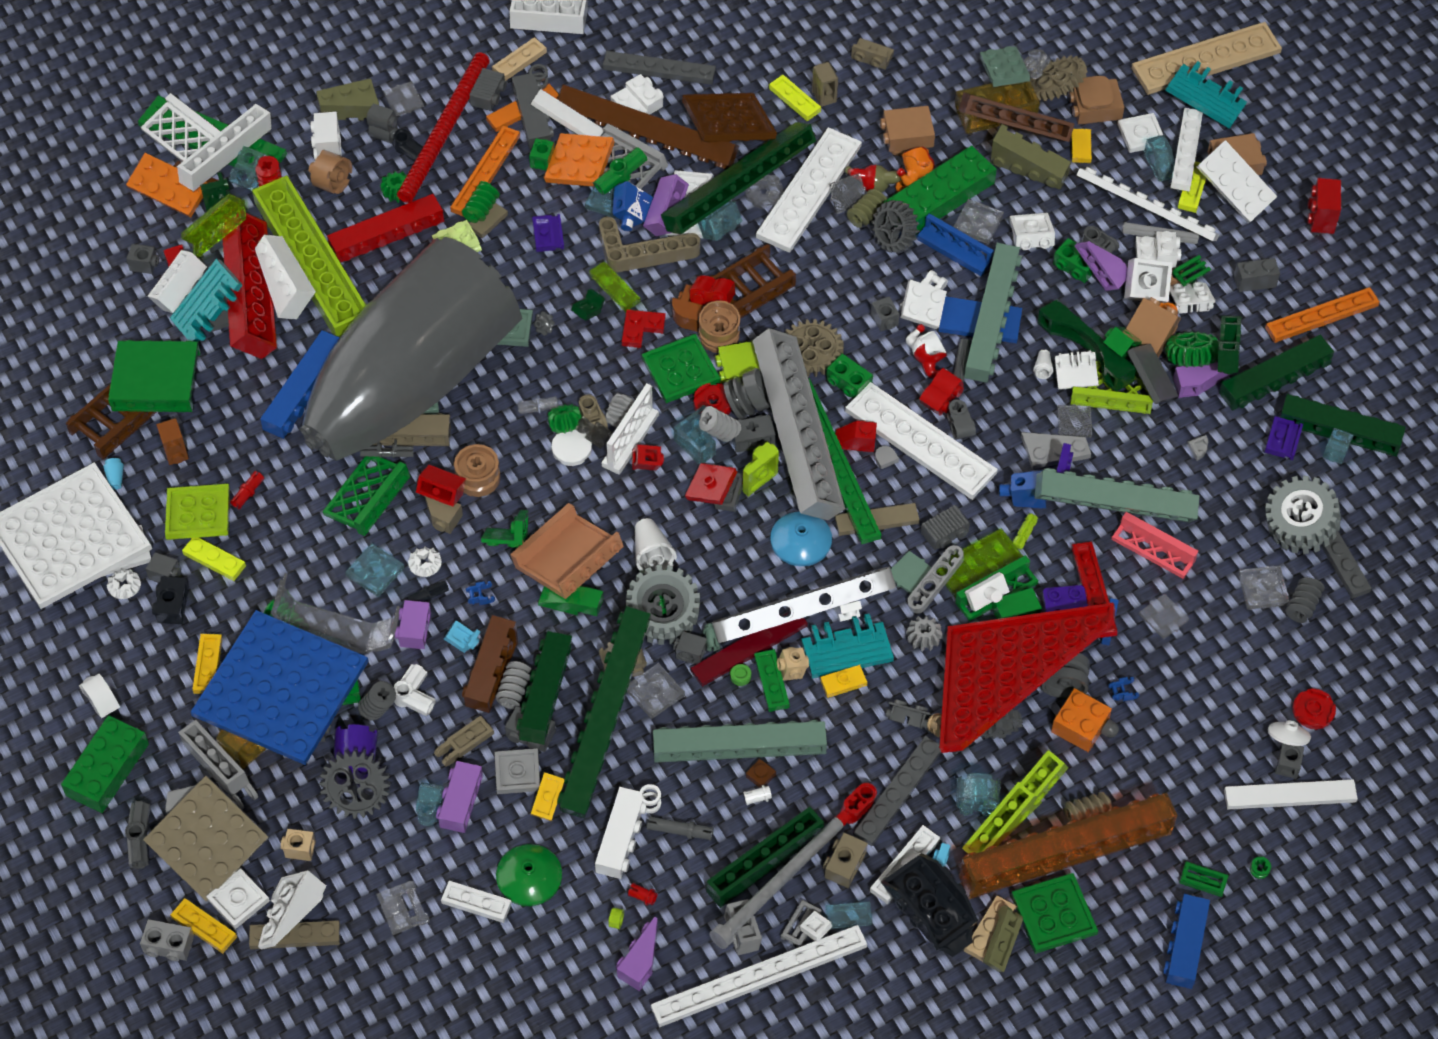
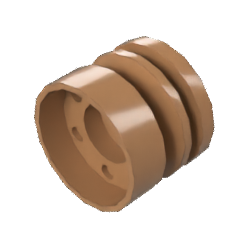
M714 301L704 306L699 314V340L701 344L713 353H718V347L737 344L740 334V314L736 307L726 301Z

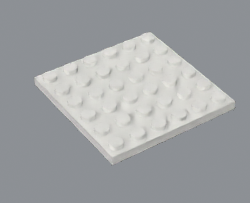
M95 463L0 512V547L40 609L152 550L151 544Z

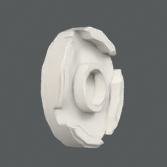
M577 429L565 434L563 432L556 434L552 440L551 448L554 458L560 461L561 464L576 466L589 458L592 451V443L590 437L585 432Z

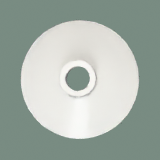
M1294 721L1274 722L1268 727V733L1272 738L1287 745L1303 746L1311 740L1310 733Z

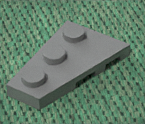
M1021 433L1032 470L1058 465L1063 443L1071 444L1070 452H1074L1072 462L1091 458V451L1086 437Z

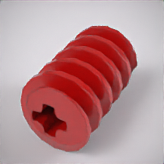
M272 156L259 158L258 164L255 167L259 187L281 178L279 162L276 158Z

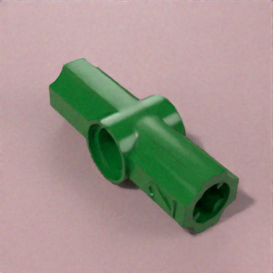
M637 147L623 159L613 160L610 164V169L593 182L595 188L599 193L605 195L617 184L629 181L631 173L648 160L647 156Z

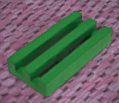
M1200 255L1172 271L1184 287L1206 275L1211 270L1210 267H1205L1207 264L1205 261H1200L1202 258ZM1196 263V265H1195L1194 267H1192V268H1190L1189 270L1183 272L1182 274H1179V272L1183 271L1184 269H1186V268H1188V267H1190L1191 265H1193V264ZM1201 269L1199 273L1193 275L1187 280L1183 279L1184 277L1188 276L1194 271Z
M1186 862L1179 884L1222 897L1229 875ZM1188 870L1194 871V872H1197V873H1200V874H1203V875H1206V876H1209V877H1212V878H1215V879H1218V880H1221L1222 883H1221V882H1218V881H1215V880H1212V879H1209V878L1206 877V876H1202V875L1199 876V875L1190 873V872H1188Z

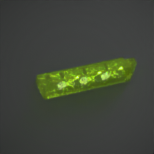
M228 194L181 233L182 240L193 244V254L197 258L246 220L245 200Z

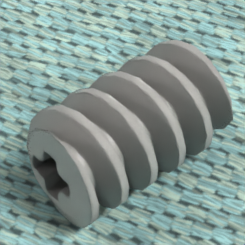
M707 406L701 413L699 427L704 432L723 442H729L739 435L741 424L736 419L712 406Z
M517 661L506 665L501 685L496 694L497 702L505 708L514 710L516 706L521 708L519 704L523 701L521 695L526 693L524 688L528 687L527 681L531 678L528 673L532 669L528 665Z

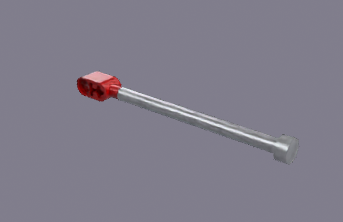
M870 783L859 785L845 799L841 811L726 924H718L710 932L712 941L718 947L726 949L734 941L733 935L847 823L853 824L857 822L872 807L877 795L875 786Z

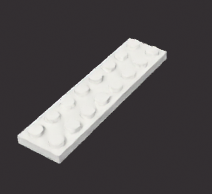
M828 127L757 231L756 238L790 253L833 190V187L845 172V168L849 166L861 148L862 142Z
M871 382L845 407V412L858 421L877 422L876 434L972 500L997 474V468Z

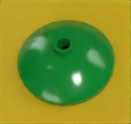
M524 844L511 849L501 858L496 870V881L502 895L506 899L511 900L512 903L520 906H536L548 901L556 894L562 882V868L556 855L549 849L540 845ZM528 866L532 867L530 871H526L525 868Z

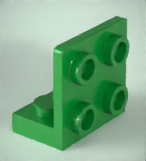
M520 510L511 523V529L487 528L481 538V542L486 543L488 546L507 544L508 547H519V545H523L528 535L529 510Z

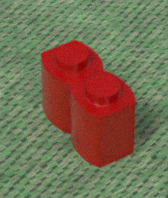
M698 276L690 288L691 302L700 305H707L714 301L730 303L735 295V282L726 278L715 279L710 276Z
M942 368L931 384L924 390L919 400L921 404L941 416L949 411L951 401L962 394L964 390L963 381L945 368Z

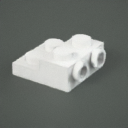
M640 74L626 82V88L613 94L611 101L647 114H652L663 107L664 96L660 89L655 90L652 87L653 84L649 77L644 78Z
M1048 213L1010 216L1013 241L1016 247L1029 250L1034 247L1047 249L1055 245V231Z
M1156 231V238L1136 236V258L1173 263L1172 268H1176L1177 261L1181 260V249H1179L1180 237H1176V232Z

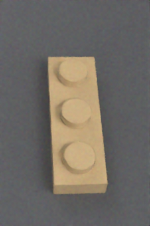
M534 37L493 65L492 70L504 73L506 81L546 54L547 48Z
M996 896L973 933L972 944L966 947L964 952L983 962L999 919V909L1006 905L1014 913L1016 906Z

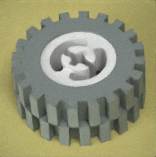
M1297 476L1292 477L1291 483H1288L1287 479L1282 481V488L1276 486L1273 489L1274 495L1269 494L1268 503H1266L1265 507L1269 532L1274 537V541L1277 544L1281 542L1282 548L1285 550L1290 546L1292 553L1297 554L1299 549H1303V554H1309V549L1311 548L1314 549V552L1320 551L1319 545L1321 544L1327 547L1330 544L1329 538L1334 540L1337 536L1336 531L1340 530L1341 515L1335 491L1333 489L1330 490L1329 484L1326 482L1321 485L1320 479L1314 477L1313 481L1309 480V476H1303V480L1299 481Z

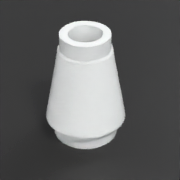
M1048 350L1039 351L1033 369L1036 377L1039 379H1047L1053 373L1051 356Z

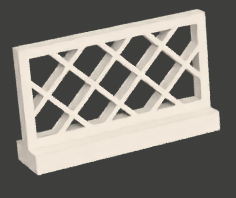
M170 93L165 98L167 102L141 129L183 162L188 158V155L193 154L202 147L203 141H210L220 131ZM169 109L172 112V117L163 118V114ZM184 121L185 127L176 128V122ZM172 122V129L163 130V123ZM153 124H159L158 131H150L149 128ZM197 131L198 137L189 138V132ZM185 132V139L176 140V133ZM172 134V140L163 141V135ZM198 142V149L188 150L189 143ZM185 144V150L176 151L175 145Z
M646 383L608 440L607 455L602 461L603 468L620 475L632 457V450L638 444L640 445L659 416V411L653 409L651 385Z

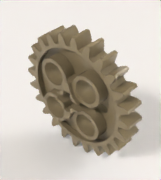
M1072 55L1068 58L1063 56L1061 60L1056 58L1055 62L1049 61L1048 65H1043V69H1037L1038 73L1032 75L1033 78L1030 79L1028 84L1032 96L1039 101L1041 99L1046 101L1048 98L1052 101L1054 97L1059 99L1062 94L1066 96L1068 91L1073 92V88L1079 87L1078 83L1084 82L1083 78L1087 77L1086 73L1088 71L1082 58H1078V56L1073 58Z
M806 319V324L798 321V327L792 324L791 330L786 329V334L797 337L807 376L809 377L810 373H814V376L817 377L818 372L825 375V369L842 353L844 354V342L841 340V334H837V328L832 329L831 324L824 326V321L817 324L816 319H814L813 323Z

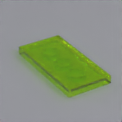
M1001 528L962 549L964 561L945 586L956 599V594L960 590L1018 560L1023 555ZM958 553L951 555V560L954 557L958 558ZM944 567L936 571L940 576H944L948 572Z

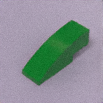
M544 586L538 606L577 616L579 612L598 616L604 596L601 590L579 587L574 593L564 599Z

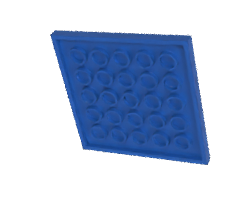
M255 610L191 710V715L306 765L369 660L368 657Z

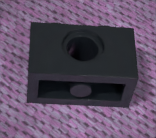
M161 576L160 584L156 585L157 601L152 605V614L155 615L157 623L183 625L189 592L186 578Z

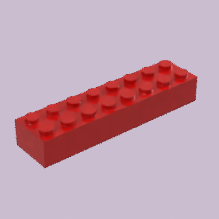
M235 208L221 220L224 264L243 285L239 291H234L231 288L237 297L235 301H230L227 298V304L230 306L228 309L230 347L263 359L277 348L273 301L255 251V247L263 235H268L267 222Z

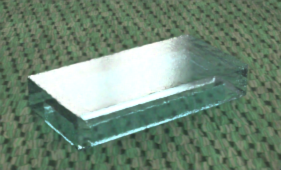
M870 902L826 905V917L832 924L831 929L854 927L856 925H872Z

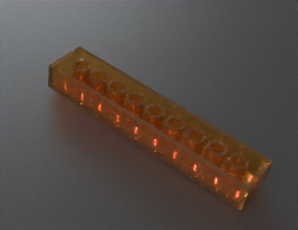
M1158 793L1153 794L1148 799L1142 801L1134 800L1124 807L1119 808L1116 806L1105 813H1094L1080 821L1075 819L1068 822L1067 825L1061 827L1053 826L1039 834L1035 832L1020 840L1012 839L1002 846H990L985 851L977 854L976 852L969 853L962 858L959 878L968 899H972L1171 835L1177 813L1167 793L1161 795Z

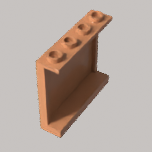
M568 503L510 555L516 569L566 599L624 546L618 532L610 535L578 516L574 506Z

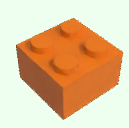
M1074 688L1054 719L1051 732L1089 753L1100 736L1104 725L1110 719L1112 708Z

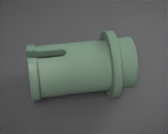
M712 623L706 624L703 634L707 638V650L712 651L713 647V651H718L721 647L717 642Z

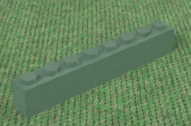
M997 243L965 368L964 378L988 383L989 375H994L996 364L992 363L993 359H998L999 348L996 347L997 344L1002 342L1003 333L1000 331L1001 328L1005 329L1007 317H1004V314L1009 313L1011 301H1008V298L1013 297L1015 286H1012V282L1017 281L1019 271L1016 270V267L1021 265L1020 247Z
M1050 468L1044 469L1036 476V499L1189 523L1198 519L1199 495L1192 494V491L1189 490L1176 492L1170 487L1157 489L1151 484L1138 486L1134 485L1132 481H1122V483L1115 482L1113 478H1103V480L1095 479L1096 476L1083 475L1082 477L1076 476L1075 472L1056 473L1055 469Z
M818 720L801 723L789 721L780 724L768 722L759 725L747 723L739 726L726 724L718 727L704 725L698 728L683 726L677 729L662 727L653 730L654 762L826 754L827 750L825 721L820 722Z

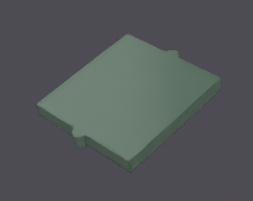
M909 551L891 568L897 587H901L911 594L932 567L925 563L924 559H920Z

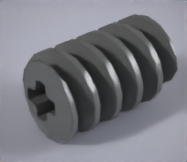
M1305 577L1300 579L1286 609L1288 617L1299 623L1307 622V618L1313 616V611H1315L1319 598H1321V592L1324 591V584L1314 578Z
M376 682L358 704L360 715L367 720L373 721L382 717L396 699L395 689L388 682Z

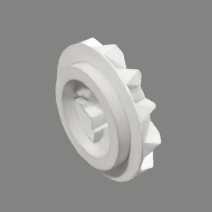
M426 546L423 549L416 548L414 553H410L408 560L411 572L420 577L434 575L440 569L442 563L440 554L434 548L429 549ZM428 557L429 563L425 562L421 565L420 559L424 560Z
M121 568L119 572L113 571V575L108 578L107 589L117 599H128L139 591L141 581L138 574L131 569L124 570ZM124 580H127V583H128V584H124L123 586H120V583H119V582H123Z

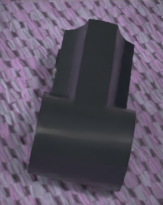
M398 129L393 135L396 152L405 154L415 162L423 146L411 138L407 130Z

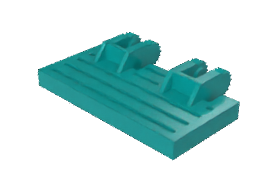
M1197 61L1188 74L1187 72L1190 67L1183 64L1165 91L1230 129L1247 104V101L1242 98L1235 102L1243 87L1239 86L1235 94H1232L1228 90L1231 89L1233 82L1229 80L1220 93L1222 86L1208 79L1206 83H1203L1211 68L1207 67L1202 75H1200L1196 71L1200 68L1201 63Z
M215 259L170 319L189 341H204L206 336L200 327L203 326L205 330L211 332L213 326L207 318L215 321L223 310L227 311L230 306L223 298L226 296L230 301H235L237 297L231 288L234 291H239L243 285L221 260Z
M864 614L867 630L861 631L857 616L852 617V625L856 636H853L851 628L836 631L832 634L829 622H825L823 629L826 638L820 639L817 626L811 625L815 645H812L810 637L802 638L801 640L804 654L809 659L811 678L822 677L857 665L865 668L893 662L894 656L883 622L874 623L873 626L870 614Z

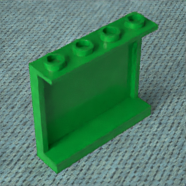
M170 340L118 341L108 397L111 410L192 412L193 403L191 396L197 356L201 355L198 342Z

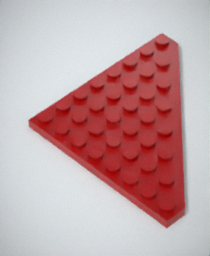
M1114 602L948 626L939 746L941 753L963 751L1115 624Z

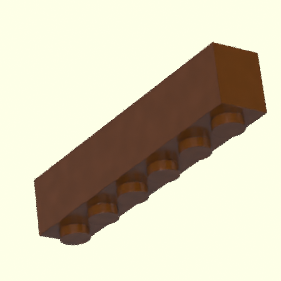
M963 92L958 111L1067 142L1070 141L1074 128V123L965 92Z

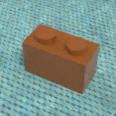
M176 418L156 424L169 465L179 464L188 460L186 447Z

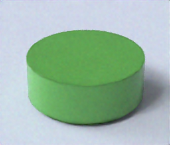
M745 664L733 666L730 671L732 683L737 686L747 685L751 680L750 668Z

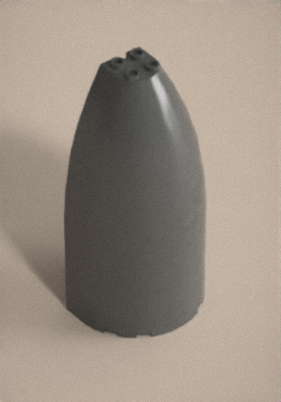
M444 237L442 240L434 239L363 308L329 352L316 377L307 403L302 426L299 428L304 435L305 444L312 450L319 449L324 457H330L337 461L389 437L410 424L441 400L523 319L509 286L505 287L499 279L501 277L500 273L492 265L488 267L480 259L482 256L462 242Z

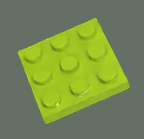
M229 484L167 488L166 540L229 535Z

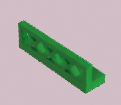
M1025 555L957 592L955 603L968 621L991 610L993 602L976 612L970 613L965 607L969 604L965 591L998 572L1004 575L1007 585L1013 586V591L1005 595L1029 589L1038 584V579L1029 569L1030 560ZM1026 574L1030 581L1026 584L1017 582L1018 577Z

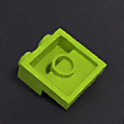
M766 442L763 446H758L753 451L752 462L748 463L743 469V493L748 497L778 474L779 451L774 444Z

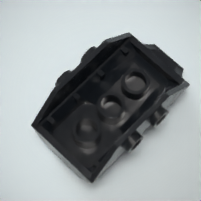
M921 853L881 881V884L886 888L887 893L893 899L898 909L909 916L912 926L915 929L919 928L937 951H943L954 957L972 944L973 926L978 919L964 887L960 883L955 882L950 870L946 866H942L939 861Z

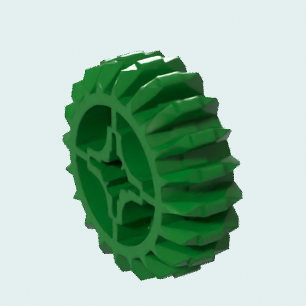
M1205 332L1177 333L1167 339L1166 357L1172 364H1178L1179 366L1194 368L1196 366H1208L1218 359L1219 341L1213 335H1207Z

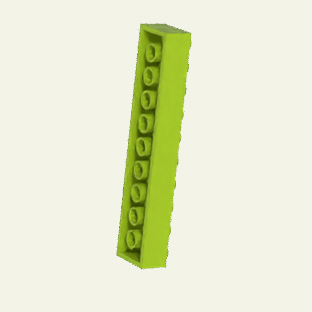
M286 175L253 189L252 193L256 207L267 222L273 235L284 238L316 291L311 298L331 333L341 337L366 304L289 177Z

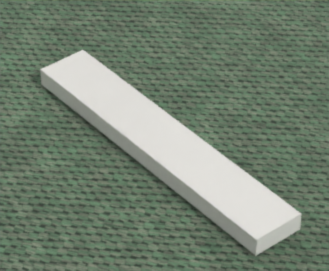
M1354 780L1229 786L1224 788L1227 810L1357 802L1358 799Z

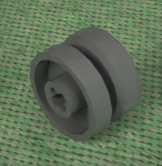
M1079 653L1045 681L1041 688L1046 694L1061 699H1068L1074 688L1086 694L1089 687V659Z

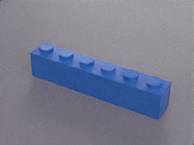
M323 330L319 333L260 418L264 431L283 439L287 433L292 431L294 423L304 413V408L307 406L316 377L329 352L340 337Z

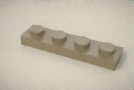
M340 922L298 923L275 946L265 949L340 945ZM250 925V950L260 949L258 945L265 925Z

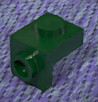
M589 289L585 299L574 303L571 311L586 321L601 313L605 298L593 289Z

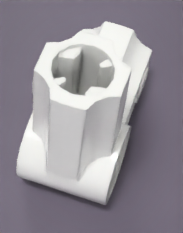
M411 664L402 679L394 685L396 692L394 703L399 707H408L427 716L433 710L436 699L418 691V688L427 676V672L422 666Z

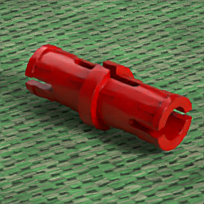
M254 471L250 478L241 484L238 493L230 500L231 505L241 509L249 497H253L256 488L264 481V476L260 472Z

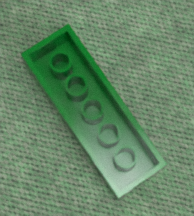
M971 145L890 197L884 203L900 200L909 204V208L914 209L913 215H918L916 222L920 224L917 225V229L921 232L925 227L926 216L929 213L941 219L993 185L997 169Z

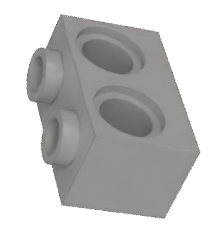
M748 899L727 904L724 914L726 923L749 901ZM753 915L733 935V944L737 955L759 951L762 936Z
M148 919L140 945L143 952L150 957H158L159 955L171 961H187L194 934L191 927ZM156 937L161 938L158 942H151ZM182 942L180 946L173 947L174 943Z

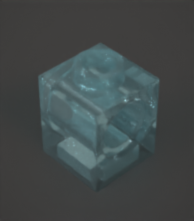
M1334 428L1323 457L1331 462L1342 464L1353 435Z

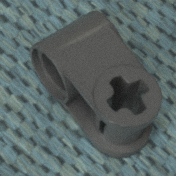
M1088 226L1085 228L1081 243L1090 241L1111 254L1119 249L1117 240L1101 231L1098 227Z
M959 399L951 401L947 420L951 427L953 438L958 440L975 436V424L966 403Z

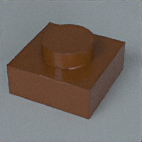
M761 759L746 772V778L759 788H762V785L766 786L776 776V771Z

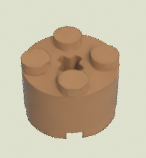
M322 150L315 162L309 165L308 171L311 173L312 185L333 194H340L350 181L347 177L349 173L352 174L351 161L333 152Z

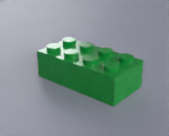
M108 715L61 783L65 796L103 813L148 747L149 743L145 732Z

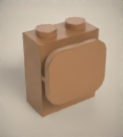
M1105 76L1083 78L1084 82L1078 83L1079 87H1074L1073 92L1068 93L1069 102L1073 104V117H1076L1078 125L1121 120L1123 118L1124 104L1117 79H1108Z
M929 106L884 110L883 118L880 119L881 130L885 131L883 133L884 144L888 145L889 152L899 156L913 148L934 147L935 133Z
M1254 133L1210 140L1208 155L1226 140L1257 175L1263 174L1267 161L1265 155H1262L1260 141L1256 139Z
M1152 297L1149 300L1143 298L1126 329L1142 341L1140 346L1151 344L1159 358L1166 347L1167 339L1173 336L1177 330L1181 318L1177 316L1178 311L1169 306L1167 309L1160 307V301Z

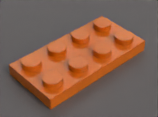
M144 153L126 183L128 188L190 218L203 198L201 186L195 191L179 183L178 168L147 153Z

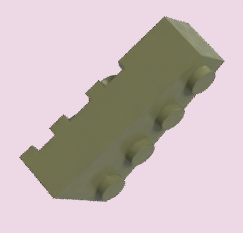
M1002 124L993 139L991 163L997 167L1010 170L1015 174L1028 177L1033 181H1039L1049 187L1061 190L1069 175L1071 162L1050 150L1044 151L1040 144L1034 141L1029 143L1022 139L1023 135L1018 132L1015 134L1007 130L1008 127Z

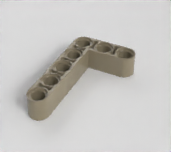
M604 217L599 222L600 240L608 269L611 272H623L694 259L700 255V237L695 233L622 245L615 219Z

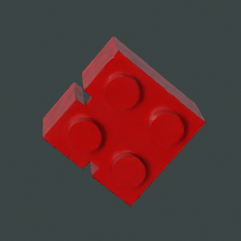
M1318 178L1316 185H1312L1311 197L1308 199V209H1311V212L1308 214V224H1311V232L1334 234L1341 212V180Z

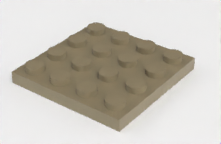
M205 776L143 840L205 901H208L206 896L214 889H219L263 845L269 836L208 776Z

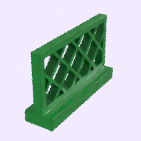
M365 456L322 511L323 515L355 528L358 534L365 536L411 477L406 464L402 462L395 464L380 457ZM370 461H374L378 465L376 467L366 469V466ZM393 469L390 474L383 476L382 470ZM379 472L380 477L369 480L368 474ZM358 477H366V481L355 484V480ZM382 483L379 489L371 491L370 485ZM368 486L369 492L357 495L356 489ZM354 490L355 496L343 498L346 492ZM370 497L367 504L360 506L359 500ZM356 501L357 507L346 510L345 504ZM342 505L343 511L331 512L334 507ZM359 513L354 521L347 517V515Z

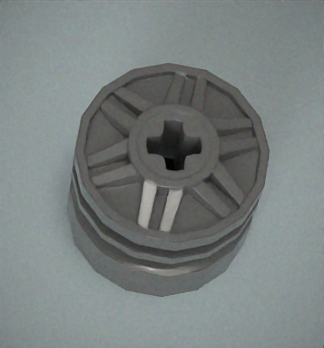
M754 368L745 372L743 380L736 376L733 380L729 379L724 382V391L728 403L739 419H746L748 415H754L755 408L760 412L771 408L762 373L759 369Z

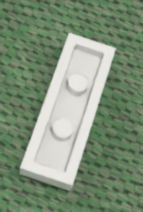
M452 881L448 882L441 899L442 904L502 923L505 922L512 904L509 899Z

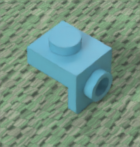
M455 621L444 637V640L465 653L470 648L473 650L480 640L477 637L481 631L476 629L473 632L458 621Z

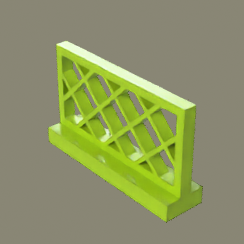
M1096 361L1097 376L1100 379L1098 384L1104 383L1109 389L1100 390L1097 386H1089L1087 388L1073 386L1071 405L1151 414L1153 405L1151 396L1137 393L1142 388L1147 391L1137 370L1135 372V380L1140 385L1132 388L1130 385L1126 386L1125 388L1129 391L1127 393L1116 392L1103 381L1102 374L1099 372L1101 370L1100 365Z

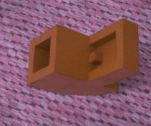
M686 284L684 291H680L678 299H672V316L678 326L698 332L699 314L703 309V305L691 302L690 288L692 286Z

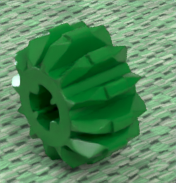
M395 170L394 174L387 173V177H382L380 188L384 198H388L390 202L396 200L399 203L400 201L397 192L407 176L403 171L397 173Z
M564 404L563 406L558 405L557 408H552L548 413L549 426L553 432L558 434L562 432L565 434L566 432L579 429L582 425V415L579 407L573 404Z

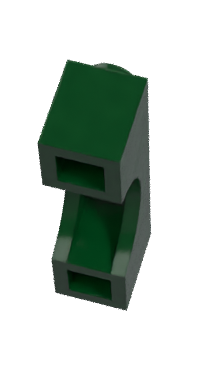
M1221 316L1218 372H1223L1224 374L1238 373L1242 316Z

